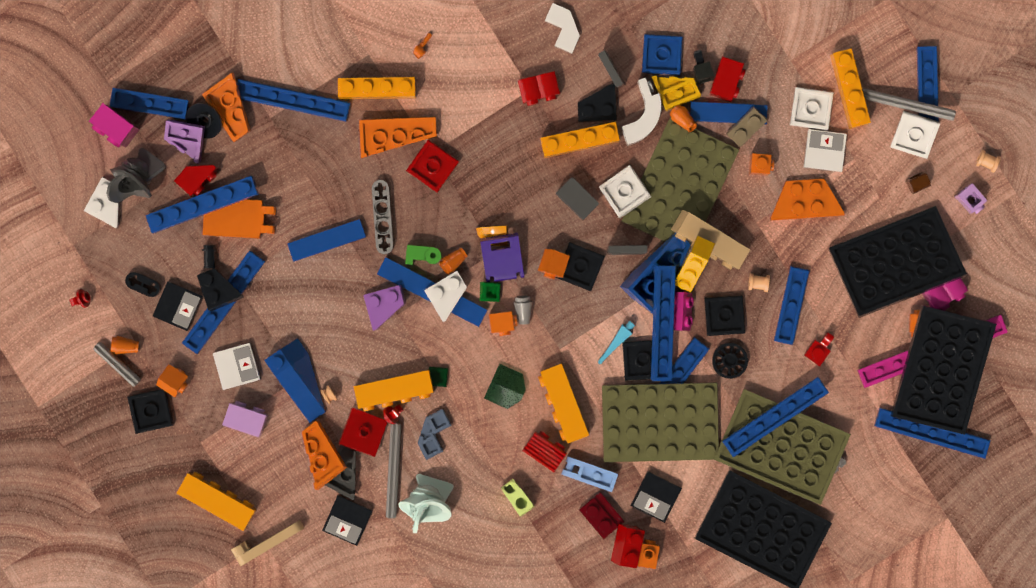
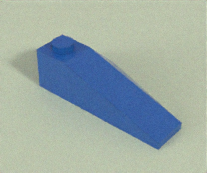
M676 233L638 266L620 286L634 301L652 314L655 265L676 266V276L691 245L687 240L683 242L676 238Z
M297 338L264 361L309 423H311L326 411L309 353Z

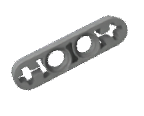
M377 180L372 185L375 241L378 252L386 255L391 253L394 247L390 189L387 182ZM380 183H382L383 187H386V190H383V197L387 196V200H376L375 198L380 197L379 191H375V188ZM381 202L387 204L388 208L385 213L377 211V205ZM382 221L387 222L389 225V229L386 232L378 230V225ZM390 234V238L386 237V243L390 244V247L387 248V251H383V248L379 247V245L383 244V238L378 239V235L385 236Z

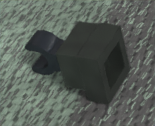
M694 51L693 56L696 65L693 70L697 85L713 81L714 72L710 61L704 63L702 51Z

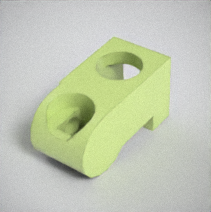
M511 479L501 487L520 517L535 507L514 479Z

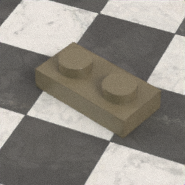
M753 106L726 134L741 147L768 120Z

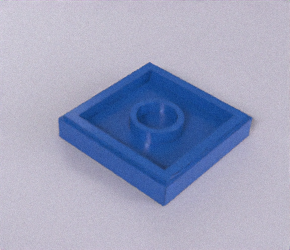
M644 34L642 73L680 75L682 37Z

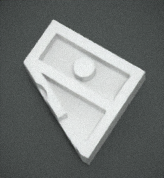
M102 177L84 211L118 228L119 202L114 203L108 200L106 192L110 181Z
M458 271L424 291L444 322L465 292L467 286Z

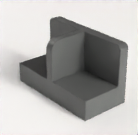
M570 178L556 193L582 221L599 205L574 178Z

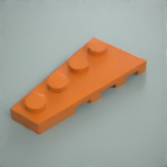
M436 117L359 120L361 158L437 136Z

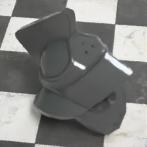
M140 148L137 158H128L122 162V165L110 169L115 178L107 187L106 194L108 200L118 203L132 195L150 198L152 194L148 185L152 178L166 168V165L146 149Z

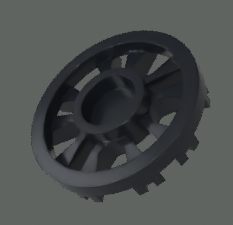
M725 343L720 345L713 353L712 365L718 375L723 378L733 379L745 372L748 366V356L740 345ZM730 346V352L726 353L724 347ZM737 347L735 354H733V348ZM721 350L725 355L721 356L718 351ZM742 351L744 357L737 358V353ZM716 356L722 358L720 363H715ZM738 360H745V363L739 364ZM720 364H723V365H724V366L721 367L720 369H717V366H718V365H720ZM736 365L743 368L739 373L735 369ZM724 368L728 369L727 375L721 373ZM730 368H733V371H734V375H732V376H731Z

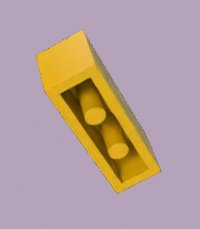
M700 236L696 237L675 279L676 286L689 292L692 291L710 258L715 243Z

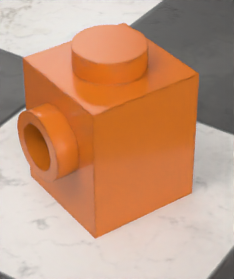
M752 153L750 155L749 174L768 176L770 171H774L772 155Z
M545 249L538 271L543 272L544 277L555 280V277L563 278L570 256L556 250Z
M512 311L489 314L491 333L499 332L500 336L511 335L514 326H518L517 317L512 315Z
M168 364L158 378L156 385L176 398L179 393L183 394L186 390L188 376L182 369L174 368Z
M645 539L642 542L638 561L639 567L656 569L660 548L656 541Z

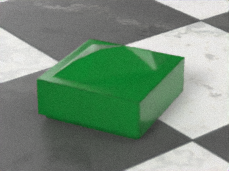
M480 282L479 301L500 302L501 283Z

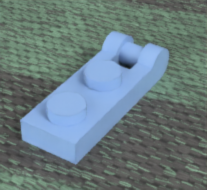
M567 456V465L562 470V475L610 492L613 491L618 473ZM574 465L580 467L578 473L572 472Z

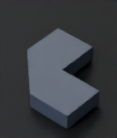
M444 409L425 418L418 445L426 460L443 452L435 434L452 426Z

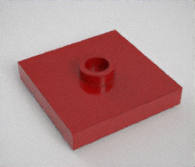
M427 140L406 171L438 193L459 161L430 140Z
M352 407L338 444L375 457L387 421Z

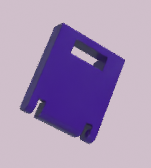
M518 233L480 238L486 282L491 281V276L494 277V282L517 279V272H520V277L524 278ZM510 241V247L491 250V244Z

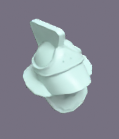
M422 474L416 475L417 488L411 492L408 498L398 503L399 508L415 521L414 525H412L413 533H417L421 522H443L449 520L452 512L445 502L454 488L453 484Z

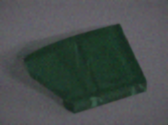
M499 364L484 399L506 409L522 400L526 391L523 374Z

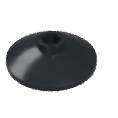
M196 103L188 109L186 114L187 123L205 126V139L213 138L220 133L222 119L214 107L206 103Z

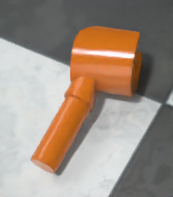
M428 33L424 40L414 48L413 54L418 59L426 53L423 47L432 37V34Z

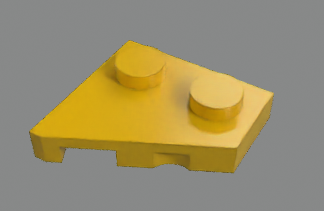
M651 77L665 111L701 97L694 78Z

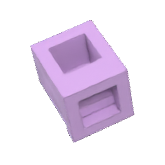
M973 183L967 185L954 196L969 214L979 213L985 208L983 204L987 201ZM969 197H972L974 199L973 204H970L968 202Z

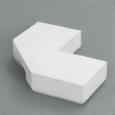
M552 3L545 22L562 29L555 47L572 54L580 37L570 10Z

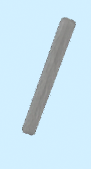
M863 89L865 100L947 120L955 119L956 111Z
M399 423L391 424L386 518H396L401 437V424Z

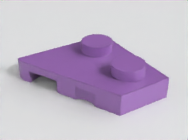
M168 119L165 125L164 140L176 146L180 152L186 153L194 159L195 163L199 164L202 157L205 126Z
M401 285L363 295L373 331L378 330L386 320L390 319L397 310L406 304Z

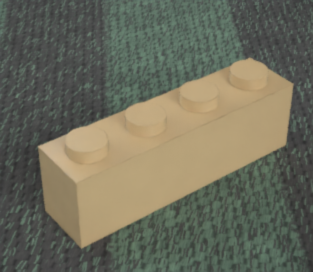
M684 210L681 211L671 229L676 233V238L683 242L686 240L692 243L691 247L697 236L715 243L710 258L715 261L718 258L723 261L721 265L730 270L732 267L739 270L750 251L749 248Z

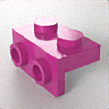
M675 292L673 330L691 331L693 324L691 314L694 304L692 293Z

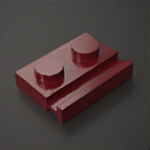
M601 492L579 509L603 539L618 528V523L622 524L625 522Z

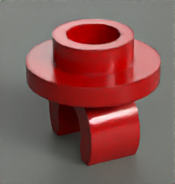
M79 289L76 292V297L69 299L72 307L81 305L83 308H86L90 305L91 297L87 291Z
M400 404L394 408L391 406L385 407L383 410L384 419L388 423L396 424L399 421L400 413L404 409Z

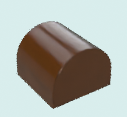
M923 172L905 181L912 194L931 186L927 173Z

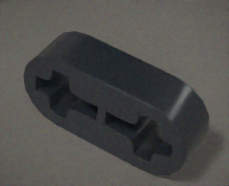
M132 272L125 278L127 287L148 297H156L161 292L159 282L140 273ZM137 276V280L142 282V284H134L132 286L130 278ZM154 283V287L157 290L150 294L149 289L144 286L145 284L152 285Z

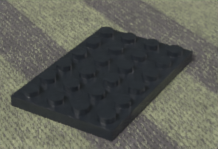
M936 206L829 248L831 257L858 318L967 276Z
M921 305L891 416L965 435L997 324Z
M728 470L694 539L789 588H799L832 523Z

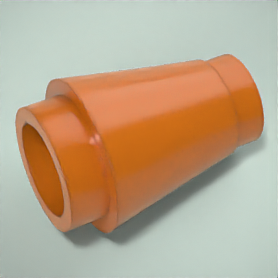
M677 105L671 110V120L688 132H692L697 127L685 106Z
M459 248L441 258L442 261L439 262V265L449 275L451 272L454 273L468 255L462 248Z
M117 335V337H112L110 352H115V354L138 353L139 341Z

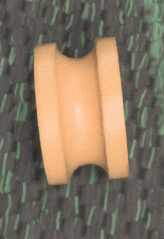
M329 385L326 386L325 390H320L328 404H331L332 400H337Z

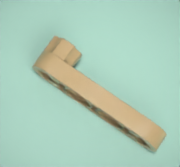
M301 520L251 549L245 541L231 549L239 565L242 566L305 527Z

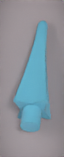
M631 321L625 326L622 324L610 346L598 360L599 364H602L621 343L633 334L631 330L635 327V324Z

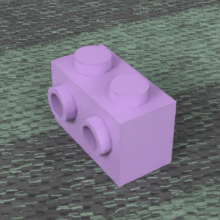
M235 401V404L229 403L222 425L261 437L268 415L264 414L265 410L253 407L252 410L246 408L245 403Z

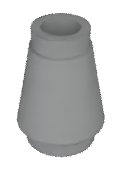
M530 296L515 297V302L513 303L519 324H530L532 309Z

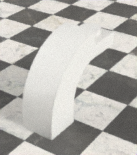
M646 78L640 79L637 82L645 105L643 115L637 121L621 127L627 146L646 138L655 128L660 117L659 93L651 95L654 92L650 81L647 82Z

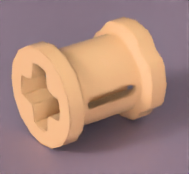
M982 150L977 158L976 166L981 165L994 173L1001 157H994L987 154L985 150Z
M750 273L748 290L760 289L768 292L770 275L763 277Z

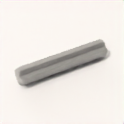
M102 342L95 345L94 351L132 386H136L141 379L114 353L110 352Z

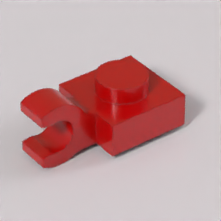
M827 332L820 343L814 340L804 356L818 366H821L831 352L827 349V346L832 342L834 336Z

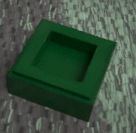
M429 367L433 386L447 387L448 368Z

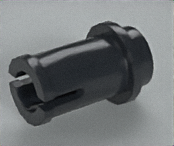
M203 245V268H216L215 251L217 249H215V245Z

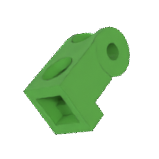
M407 245L405 264L413 265V260L437 264L441 260V252L435 247Z

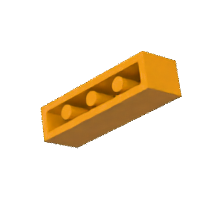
M852 48L832 53L830 58L848 128L853 129L870 124L871 121Z
M415 77L338 78V98L340 100L416 99Z
M616 122L542 137L540 141L544 158L618 143L620 139Z
M562 363L540 371L541 376H538L541 386H546L548 391L545 397L548 405L553 404L555 411L552 412L555 423L559 422L562 429L558 431L562 441L566 440L569 444L589 436Z
M430 370L353 386L358 409L363 408V411L374 410V405L382 404V408L392 406L393 401L400 400L401 403L411 402L412 397L419 396L420 399L431 397L430 393H434Z
M196 471L187 473L176 494L240 530H246L257 510L253 508V503L245 499L244 501L237 499L238 495L232 491L227 490L225 492L221 490V486L214 481L209 483L203 480L204 476Z

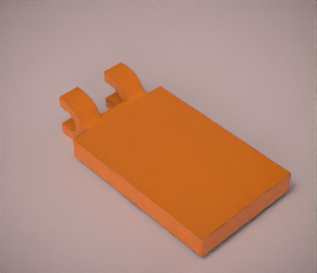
M245 199L205 214L202 235L261 239V233L275 234V226L264 225V214L276 215V207L263 206L262 200Z

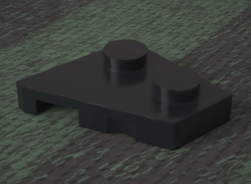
M614 83L577 103L578 123L617 121Z
M215 268L197 275L209 311L244 298L243 294Z

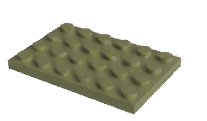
M670 117L641 178L642 183L652 197L623 216L621 222L664 242L675 234L671 229L682 210L690 212L706 222L739 149L697 129L688 132L673 122Z
M717 382L602 385L604 462L714 460L719 449Z
M743 389L722 441L778 403ZM798 413L735 457H732L721 441L714 460L821 505L851 434Z

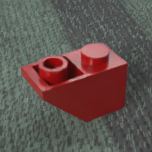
M214 165L186 166L174 182L191 197L198 196L204 191V185L207 181H213L218 175L216 172L218 168Z

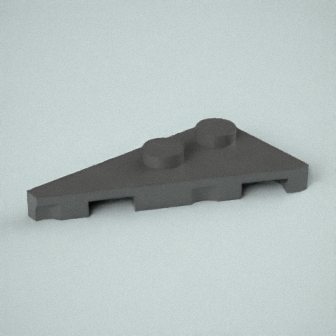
M340 445L338 453L347 468L325 486L354 500L356 450Z

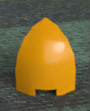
M506 226L476 228L479 238L507 234ZM507 241L493 243L491 246H507Z

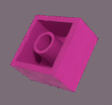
M104 103L101 104L89 120L93 124L91 128L102 136H105V134L109 136L107 140L117 147L123 146L126 148L140 130Z

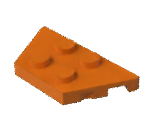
M824 178L785 181L770 221L844 216L845 214Z

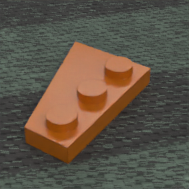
M230 73L204 92L202 96L209 105L219 112L222 126L232 141L236 142L251 130L235 75Z
M315 421L302 431L306 453L310 459V471L313 473L315 481L313 483L314 489L319 490L344 471L347 466L320 421Z

